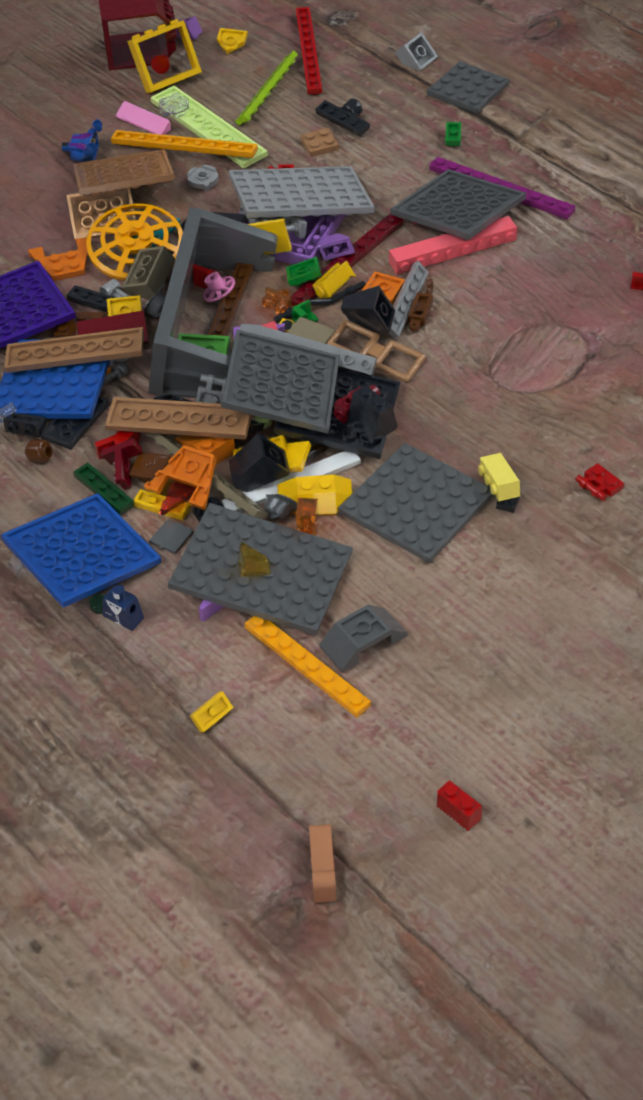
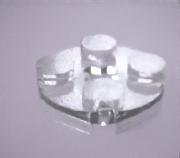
M173 93L171 96L159 100L160 113L165 117L173 115L174 118H177L188 112L189 101L181 96L180 93Z

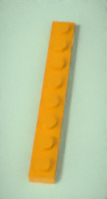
M253 616L244 623L245 628L356 718L371 706V701L271 621Z

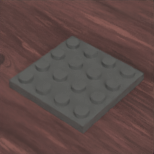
M459 61L427 89V95L478 114L509 85L510 79Z

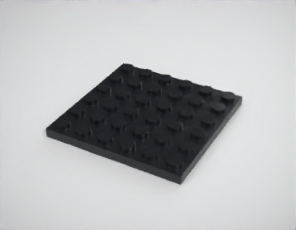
M338 367L328 434L278 421L276 422L274 433L380 459L386 436L371 444L347 425V422L343 423L333 416L334 404L339 398L342 399L350 391H354L358 387L375 385L380 391V396L390 403L394 410L401 382Z

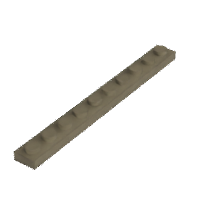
M144 432L146 436L154 438L156 444L167 448L166 452L174 455L182 447L181 444L168 434ZM214 471L211 483L213 489L223 492V496L226 499L234 501L237 508L248 512L247 515L266 520L269 515L267 511Z

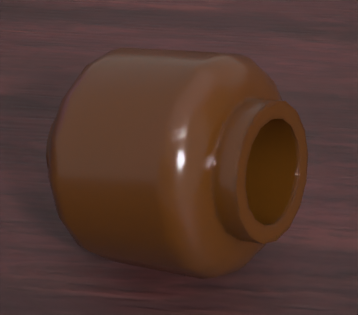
M33 439L25 447V454L27 459L33 463H45L52 457L53 448L46 440Z

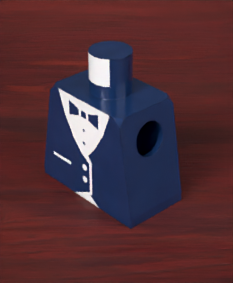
M113 586L103 597V616L133 631L144 619L137 597L125 591L123 586Z

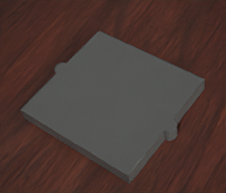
M167 519L149 542L160 547L161 550L165 549L176 554L194 533V530L183 526L182 523H176Z

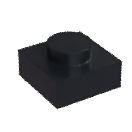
M520 497L497 501L496 509L514 513Z

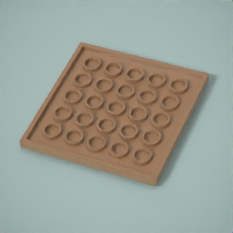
M165 149L73 164L79 194L83 196H91L92 193L97 192L105 194L109 190L122 191L128 187L136 189L140 185L154 186L159 182L167 184L171 183V180H175L174 172Z

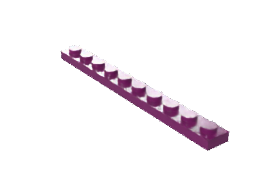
M436 157L429 164V170L440 174L450 169L525 192L526 199L521 203L567 220L575 212L576 206L568 202L555 199L444 158Z

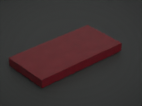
M144 310L77 322L78 335L143 327V344L149 343Z

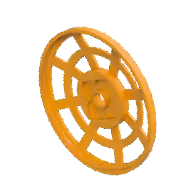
M148 204L122 205L107 211L93 223L87 235V252L91 262L100 272L111 278L125 281L128 273L123 272L125 264H133L135 260L129 259V254H138L140 249L151 248L153 244L165 246L166 249L174 252L173 257L176 260L183 231L176 218L162 208ZM128 209H145L144 211H130L123 213V210ZM152 210L167 216L172 222L164 223L159 217L151 214ZM116 213L117 216L109 220L104 227H97L104 219ZM129 215H141L138 220L131 221L126 217ZM147 217H150L159 224L150 226L145 221ZM118 219L123 223L118 228L110 227ZM177 227L179 235L177 246L168 243L169 234L167 228ZM162 229L164 233L163 240L155 238L153 231ZM92 233H101L100 241L102 247L93 252L91 246ZM106 233L115 234V240L106 244ZM117 246L123 253L120 257L110 249ZM106 253L111 259L119 262L117 269H110L102 264L97 257Z

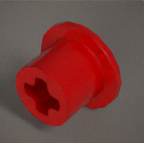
M165 54L155 56L151 61L152 69L158 74L166 73L170 67L169 57Z

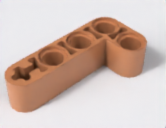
M331 824L310 825L309 835L314 903L335 902L337 898Z

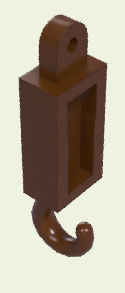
M432 279L427 280L426 293L417 292L408 314L409 329L411 331H418L420 326H425L433 305Z

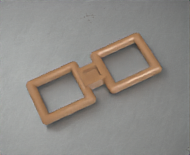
M344 320L326 343L350 350L336 344V341L345 329L349 328L371 339L360 353L377 358L375 369L404 382H409L426 359L424 354L393 340H390L386 346L378 344L376 342L380 338L379 334L348 320ZM392 348L416 358L407 374L381 364Z

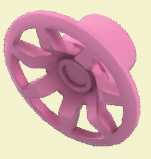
M218 272L209 274L204 280L208 288L204 291L203 298L207 302L220 300L234 288L235 279L231 276L221 278Z

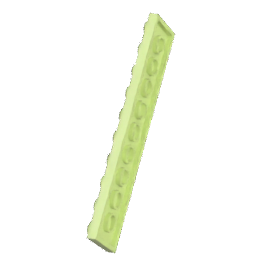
M172 86L151 97V103L202 139L257 144L176 86ZM257 144L258 151L253 158L225 156L242 168H246L267 157L268 151Z

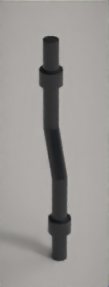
M361 281L353 286L350 285L330 298L309 299L311 306L330 305L343 299L345 296L356 293V291L364 288L366 283ZM289 307L283 313L275 316L273 319L276 324L281 322L282 318H292V308Z

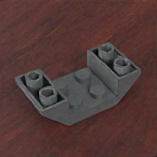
M366 605L337 621L321 641L319 647L343 673L359 664L358 654L385 638L392 645L408 636V633L385 608Z

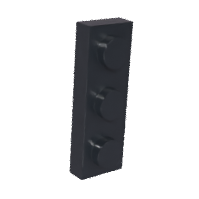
M76 285L66 295L68 301L108 312L107 299L116 298Z

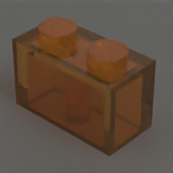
M298 499L296 510V526L298 531L317 536L319 527L318 499Z

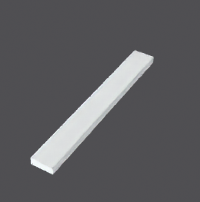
M343 451L304 467L303 472L290 473L284 478L249 492L243 491L242 493L260 505L266 502V494H278L277 484L295 477L337 474L361 464V459L356 453ZM228 499L221 500V504L225 508L237 512L244 511L237 508L234 501Z

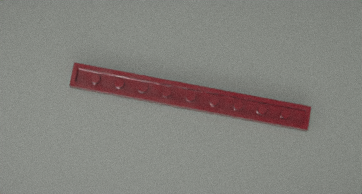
M390 213L352 245L355 250L354 253L340 256L321 270L320 277L313 281L309 280L288 298V304L296 306L306 300L315 299L317 294L312 285L338 262L341 265L347 261L352 268L402 226L403 219Z

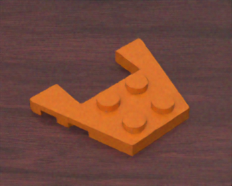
M87 237L75 239L78 249L75 251L71 250L66 253L52 254L45 257L43 248L37 247L28 249V253L35 262L39 260L53 281L85 275L88 256Z
M183 445L167 461L169 464L163 470H158L155 473L156 477L151 482L147 481L144 488L160 495L168 479L196 487L189 500V504L205 510L217 458L213 454Z

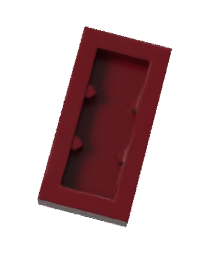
M134 439L101 450V456L110 465L114 464L115 482L124 490L131 488V476H129L130 458L142 454V447Z

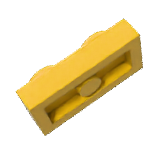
M219 691L189 716L198 730L205 732L234 707L224 692Z

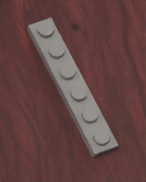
M419 261L413 263L393 305L395 314L389 334L394 339L399 337L417 292H420L429 273Z

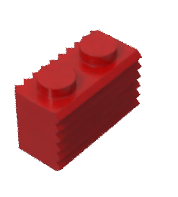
M451 780L437 791V808L443 810V813H446V815H450V818L456 820V823H459V826H462V828H466V831H469L481 820L483 805Z

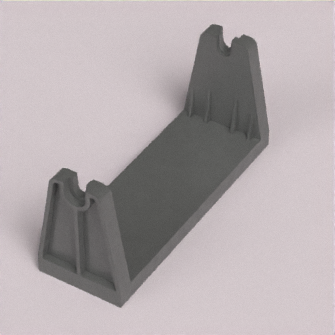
M189 208L153 342L149 394L159 396L172 394L178 397L196 398L199 386L206 387L207 385L206 382L200 381L201 374L208 376L211 374L221 379L227 378L231 356L177 339L193 278V265L208 269L234 270L237 263L252 264L253 271L269 272L273 269L275 256L263 252H276L278 242L276 234L203 209ZM212 384L211 388L222 391L223 386Z

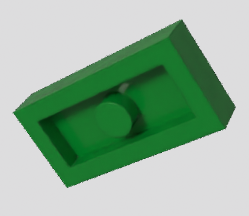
M446 122L445 146H461V122Z

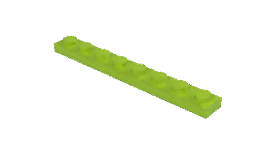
M294 50L281 61L235 120L238 126L243 122L246 124L252 118L251 115L255 114L258 110L257 106L259 107L264 103L263 99L271 94L270 91L277 86L276 82L278 83L283 78L282 74L284 75L289 70L288 67L295 63L294 59L298 54Z

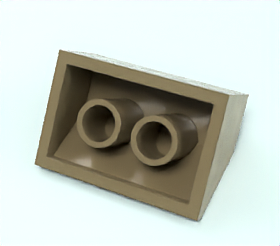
M165 246L140 249L122 289L132 294L140 295V297L145 299L152 298L164 285L175 258Z

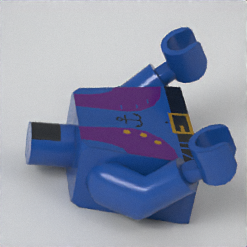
M99 119L92 123L94 128H91L87 133L74 134L70 142H62V151L70 152L72 160L87 162L96 159L99 148L97 131L100 132L102 130V122Z

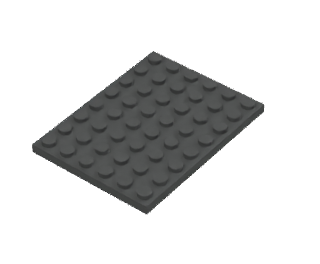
M209 503L168 582V588L312 635H317L351 557L353 547Z

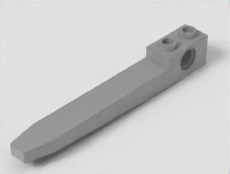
M241 324L240 326L242 331L340 355L338 366L369 375L374 373L377 358L261 325Z

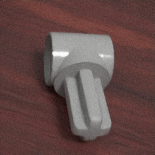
M111 279L99 288L100 293L116 298L129 296L122 291V287L116 279Z

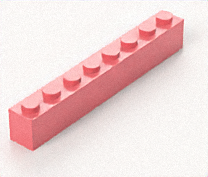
M509 216L497 219L469 240L447 233L389 250V263L397 275L410 271L413 263L419 261L425 267L515 241L517 239V226Z

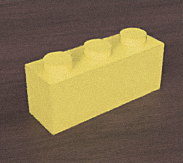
M497 453L480 457L478 472L480 476L484 477L485 484L489 485L492 495H495L498 501L520 497V481L503 455Z

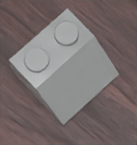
M422 32L395 51L403 65L418 71L438 57Z

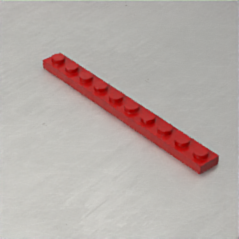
M310 7L296 8L307 94H321L322 84Z

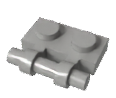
M201 374L200 381L206 382L207 385L206 387L199 386L195 402L221 404L226 378L221 379L211 374L209 376ZM212 384L223 386L222 391L212 389Z

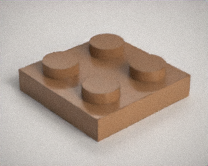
M329 128L300 135V141L310 157L339 150V144Z

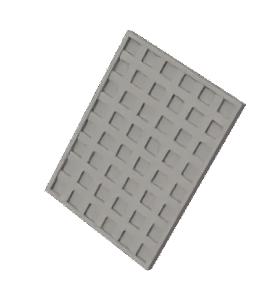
M352 166L229 170L231 183L246 217L250 219H257L258 217H305L308 215L319 217L321 215L336 216L337 214L367 215L374 213L375 207Z

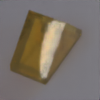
M244 542L240 543L238 564L241 577L269 575L271 569L268 557Z

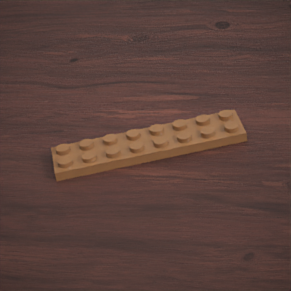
M143 327L7 344L4 369L6 373L143 356L144 330Z
M113 397L105 427L106 430L246 439L252 415L222 408L221 404Z

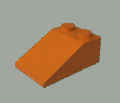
M180 435L174 439L182 446L186 445L215 455L217 458L215 465L232 456L233 450H235L234 438Z

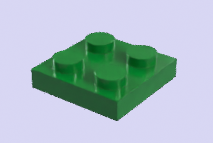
M317 256L286 267L290 287L299 286L308 280H316L321 276Z

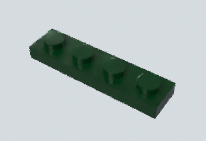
M88 462L73 472L76 479L94 494L98 493L119 515L134 506V500Z

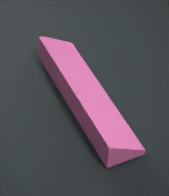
M126 101L122 103L116 114L117 118L153 134L165 135L171 130L169 120Z

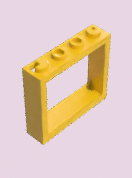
M172 20L170 25H159L157 30H146L144 35L136 34L132 36L131 40L127 41L146 93L156 91L202 72L184 20ZM178 27L192 68L152 83L138 43Z

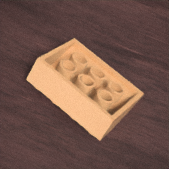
M130 187L124 188L122 191L109 190L105 194H99V192L92 193L91 196H83L79 193L66 195L74 240L87 237L93 223L107 211L122 205L133 204ZM134 209L123 210V213L134 211ZM116 213L104 219L97 227H104L109 220L117 216ZM135 215L126 216L129 221L136 220ZM118 219L110 227L118 228L123 223ZM92 233L91 238L101 236V233Z

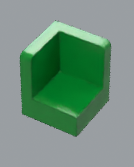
M309 300L292 307L294 322L300 317L318 322V317L311 312V302Z

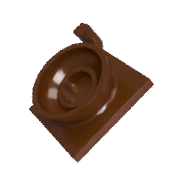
M142 451V454L138 455L129 476L139 478L145 483L147 481L151 482L156 477L155 473L158 470H163L168 463L167 461L173 455Z

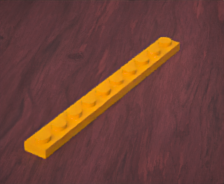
M116 130L111 137V143L118 145L229 155L232 157L253 158L258 151V145L252 143Z

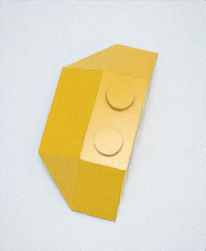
M334 474L303 476L277 484L278 494L287 496L299 504L300 510L292 512L298 517L336 515L339 512L338 507L352 494L351 479Z

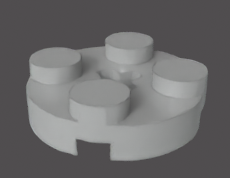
M202 165V168L198 169L197 166L193 167L187 173L188 185L203 191L211 190V187L215 186L219 181L216 168L210 165Z

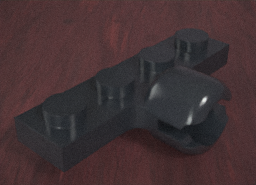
M354 98L349 99L342 107L324 100L315 109L316 114L360 137L370 128V123L358 117L363 112L362 105Z

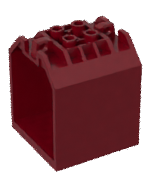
M99 0L109 71L136 67L127 41L131 40L132 36L136 34L141 36L145 33L143 31L110 35L108 22L157 16L162 19V24L170 25V21L175 20V15L169 0ZM176 28L138 43L146 66H151V61L155 56L165 54L170 57L176 51Z

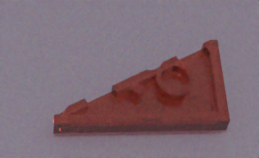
M174 480L167 492L166 499L162 502L159 514L163 516L190 499L196 487Z

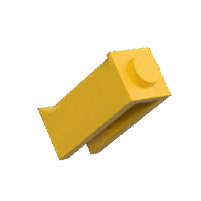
M347 261L341 265L338 262L312 286L320 299L330 298L351 277H356Z

